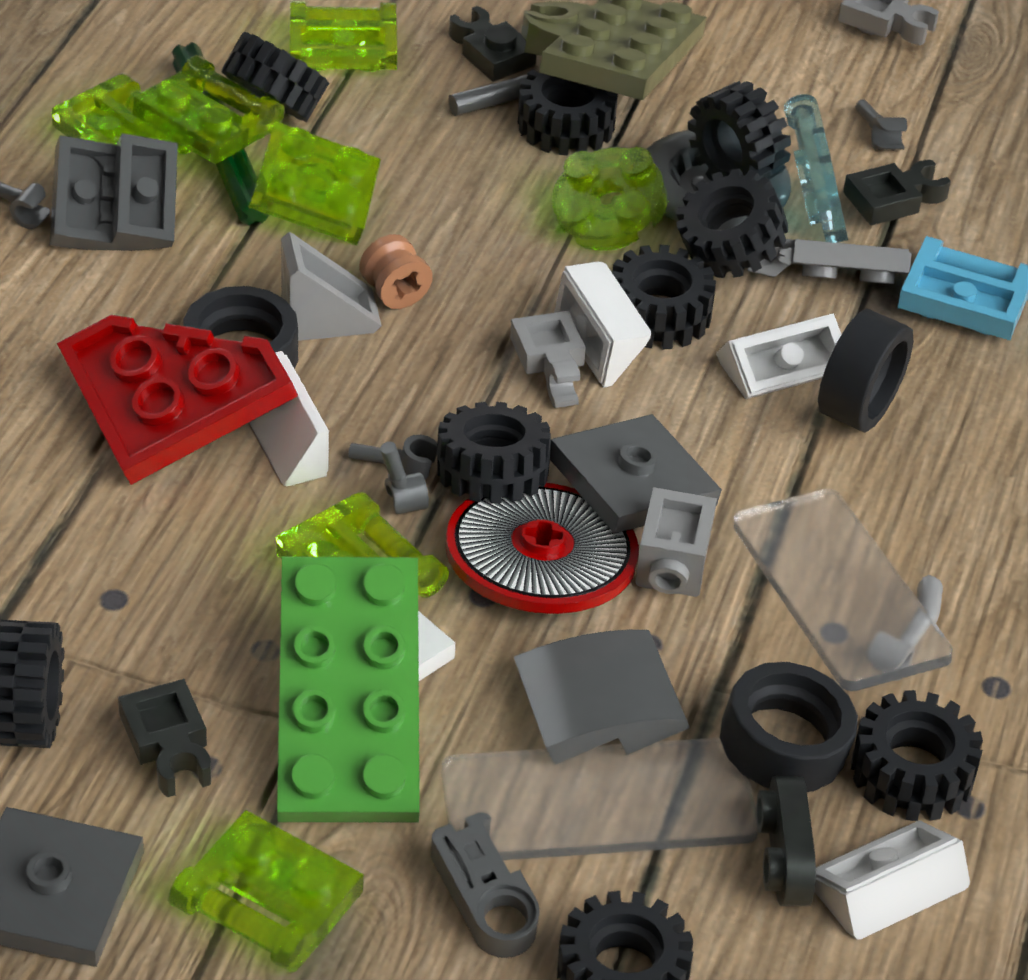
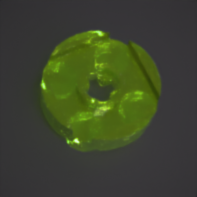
M612 147L593 152L578 151L573 153L565 160L563 165L564 172L556 181L552 193V207L559 227L564 233L566 231L574 236L577 244L592 250H614L639 240L637 232L646 228L651 221L654 228L662 219L667 207V190L661 171L653 162L650 152L642 147L630 149ZM613 192L621 193V195L613 196L611 204L604 205L601 203L600 198Z

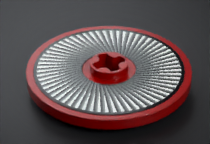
M546 483L544 487L539 486L538 493L533 496L523 493L522 500L512 502L509 498H502V503H491L490 498H482L480 502L472 501L468 498L452 514L446 532L445 548L448 561L454 572L467 586L496 603L533 613H573L591 609L612 600L622 593L632 581L639 557V544L633 529L614 534L575 488L553 483Z

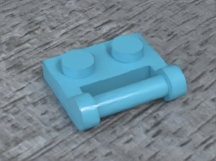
M926 236L901 289L897 308L920 314L926 318L938 319L969 328L981 334L1011 340L1025 303L1028 300V265L1020 263L1018 268L943 247V240Z

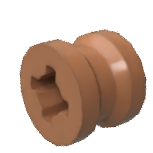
M390 234L380 237L371 243L364 251L359 265V271L369 285L376 288L375 291L380 300L391 309H403L412 306L428 292L432 283L433 273L424 259L416 255L413 245L402 235Z

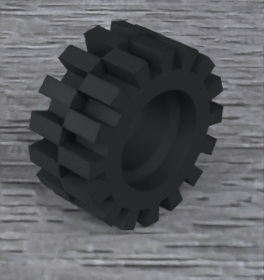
M248 32L241 34L221 69L222 74L237 83L242 89L251 92L253 96L264 100L268 105L280 109L285 114L305 122L309 120L329 85L325 77L321 76L315 69L306 66L307 64L300 59L292 57L287 51L280 50L269 41H264L254 34L251 35Z
M532 69L527 73V79L523 78L520 83L517 122L519 124V132L521 136L527 135V142L532 146L541 142V150L550 153L553 147L559 148V155L568 156L569 149H575L577 155L587 154L588 146L597 151L602 148L603 141L609 143L612 139V133L615 130L618 94L539 73Z
M734 82L699 99L696 102L697 105L693 106L689 114L693 119L688 121L687 130L695 133V136L689 139L691 148L699 149L701 155L695 157L699 166L706 163L709 167L705 175L711 181H713L712 174L722 172L723 177L729 176L731 169H741L743 176L749 170L758 172L760 179L765 176L769 180L782 173L786 168L784 164L790 160L791 153L784 148L791 145V137L782 134L781 130L788 126L785 117L777 119L774 112L779 106L774 100L766 103L767 92L761 87L754 90L753 83Z
M650 245L641 246L639 256L632 250H629L623 254V261L617 259L613 264L612 274L651 330V337L645 346L652 349L653 341L662 342V350L673 349L674 340H678L680 345L684 347L691 344L692 336L699 340L705 335V328L709 329L716 289V280H713L714 272L711 267L704 268L705 260L698 255L688 260L689 251L679 248L677 254L669 253L670 245H659V252H652ZM651 295H662L670 298H659Z
M19 620L0 621V746L50 748L52 741L55 740L56 726H59L60 720L59 705H62L63 699L61 683L64 681V669H62L64 648H61L63 635L62 631H60L59 623Z
M908 690L903 692L901 702H898L894 694L890 693L882 696L880 706L873 702L867 708L865 717H861L851 760V770H855L853 780L856 787L866 786L864 798L873 805L882 798L885 800L882 812L894 816L897 807L907 809L905 820L918 821L920 810H926L929 821L941 819L944 808L952 815L960 809L962 800L967 802L972 793L983 750H981L983 739L981 731L973 732L976 722L970 714L958 719L960 705L950 700L945 708L937 705L939 695L930 692L927 693L925 702L917 701L916 690ZM905 746L921 748L932 753L941 762L935 764L913 763L903 759L892 749Z
M620 891L607 892L606 905L603 906L596 895L585 900L584 911L582 912L575 907L568 915L567 925L563 924L558 952L557 979L689 980L693 959L691 931L684 932L685 920L678 912L667 918L668 904L657 898L651 908L644 906L646 895L644 893L633 891L632 902H621ZM627 947L638 950L648 956L653 966L640 972H618L600 963L597 960V956L603 950L609 948Z

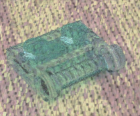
M796 95L787 100L784 105V113L788 126L794 129L799 150L793 152L810 225L821 223L825 242L839 243L847 241L848 235L818 102L811 95Z

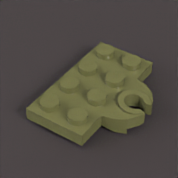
M599 0L592 6L577 2L547 1L532 4L530 11L524 10L521 35L526 41L524 52L542 55L540 73L644 100L703 37L707 17L694 14L689 6L676 2H665L659 5L644 0Z

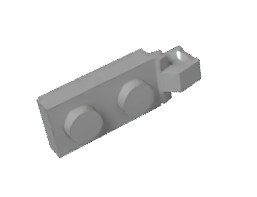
M786 239L783 248L775 247L777 256L771 262L763 259L760 262L762 268L754 273L776 277L790 264L803 265L802 276L837 279V268L861 270L860 281L894 284L895 273H910L912 252H909V249ZM750 267L747 268V271L753 272Z

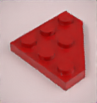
M110 315L57 343L130 485L298 397L290 377L267 339L244 336L242 342L214 338L211 330L166 323L164 329L139 326L130 317Z

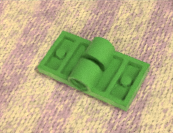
M282 557L277 822H419L418 558Z

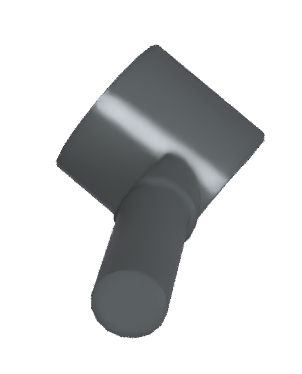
M865 99L859 100L855 107L869 123L873 149L904 150L902 131H907L906 118L883 117Z
M0 182V197L11 202L10 213L20 226L26 229H35L50 214L48 207L39 205L46 197L42 185L32 183L25 190H21Z
M412 435L405 440L403 449L397 450L405 473L421 472L426 480L429 476L431 465L435 462L437 456V442L426 435ZM351 443L348 453L349 458L385 464L380 447Z
M383 443L380 450L388 471V478L385 479L384 485L387 493L393 497L396 514L427 509L429 506V496L424 476L421 472L406 474L395 443Z

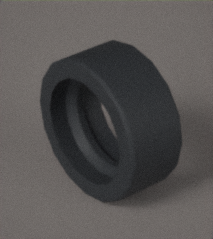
M234 286L206 293L191 304L183 319V326L211 330L214 337L230 331L246 330L264 334L272 339L270 345L275 353L283 351L294 369L298 363L297 314L285 299L269 290L251 286Z
M870 309L857 313L846 326L827 362L818 394L819 412L864 433L875 427L895 398L904 378L914 343L913 329Z
M791 662L763 663L745 671L733 686L722 717L719 738L726 757L742 775L759 785L770 788L773 776L803 777L807 792H814L832 783L844 767L857 734L858 715L850 696L832 678L816 669ZM770 709L795 713L809 721L822 734L824 742L813 745H798L782 741L766 732L753 718L752 713Z

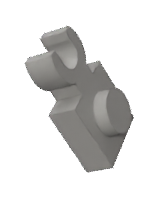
M844 0L841 3L838 21L854 26L861 32L876 34L884 38L891 31L900 33L901 37L907 42L923 45L927 30L934 32L936 29L939 11L926 5H908V0Z

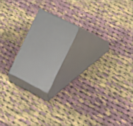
M290 231L281 238V297L289 303L297 314L298 341L372 334L382 327L372 287Z

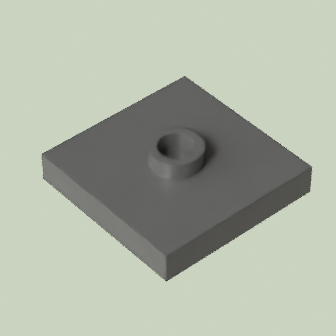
M653 414L551 439V462L614 534L645 526L653 487L717 498L716 506L718 504L722 489Z
M6 807L0 818V945L97 967L144 854L143 837Z

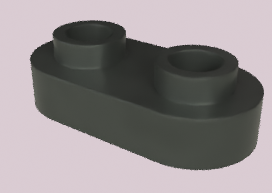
M773 776L769 790H759L756 805L758 832L769 833L771 846L766 847L764 851V887L766 891H776L780 906H810L815 891L816 859L806 783L803 777Z

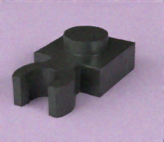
M479 6L472 7L471 22H465L455 14L450 16L449 35L451 39L463 45L462 55L491 81H497L536 65L537 55L524 52L526 41L521 33L507 21L492 25L489 13Z
M933 160L916 162L911 167V170L902 172L895 163L846 175L843 193L871 226L918 214L921 202L937 204L945 201L948 197L951 180L948 177L933 180L936 163Z
M185 679L118 697L119 715L138 761L142 765L157 760L158 786L166 797L176 795L174 774L181 770H190L196 773L202 787L211 785V759L209 753L203 748L207 746L206 726Z

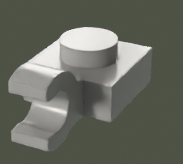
M569 311L511 319L510 338L526 374L545 373L549 398L554 408L578 405L579 398L574 390L573 381L580 380L578 367L584 366L586 347Z

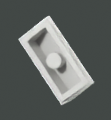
M598 261L565 266L555 312L569 311L586 347L585 361L603 387L612 386L646 346L651 337V330L604 262Z
M833 313L728 341L716 354L721 366L743 397L749 399L822 379L827 362L842 334Z
M283 351L276 352V355L290 377L298 397L254 419L249 424L281 484L292 486L327 476L329 430L287 355H284Z
M918 820L816 867L814 892L846 932L855 939H863L966 890L969 887L970 879L963 841Z

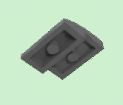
M121 133L117 145L60 135L55 146L49 245L73 249L137 251L172 247L175 236L178 143Z
M628 629L585 634L559 640L514 656L545 747L554 765L619 738L626 755H629L690 728L649 630Z

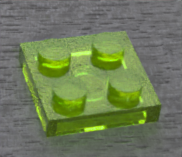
M275 121L267 141L249 208L358 245L365 228L381 159L366 154L360 149L346 147L313 135L304 129L293 128Z

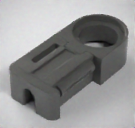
M479 812L466 817L464 829L455 831L452 824L436 829L432 834L430 856L477 945L492 956L511 958L523 954L534 943L537 935L540 909L537 899L521 870L509 872L489 836L491 816L487 813ZM510 906L523 914L526 924L515 933L502 934L489 927L485 916L495 907Z

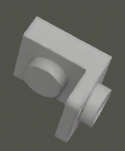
M653 487L640 543L636 577L637 586L655 589L665 594H683L694 597L700 595L717 498Z

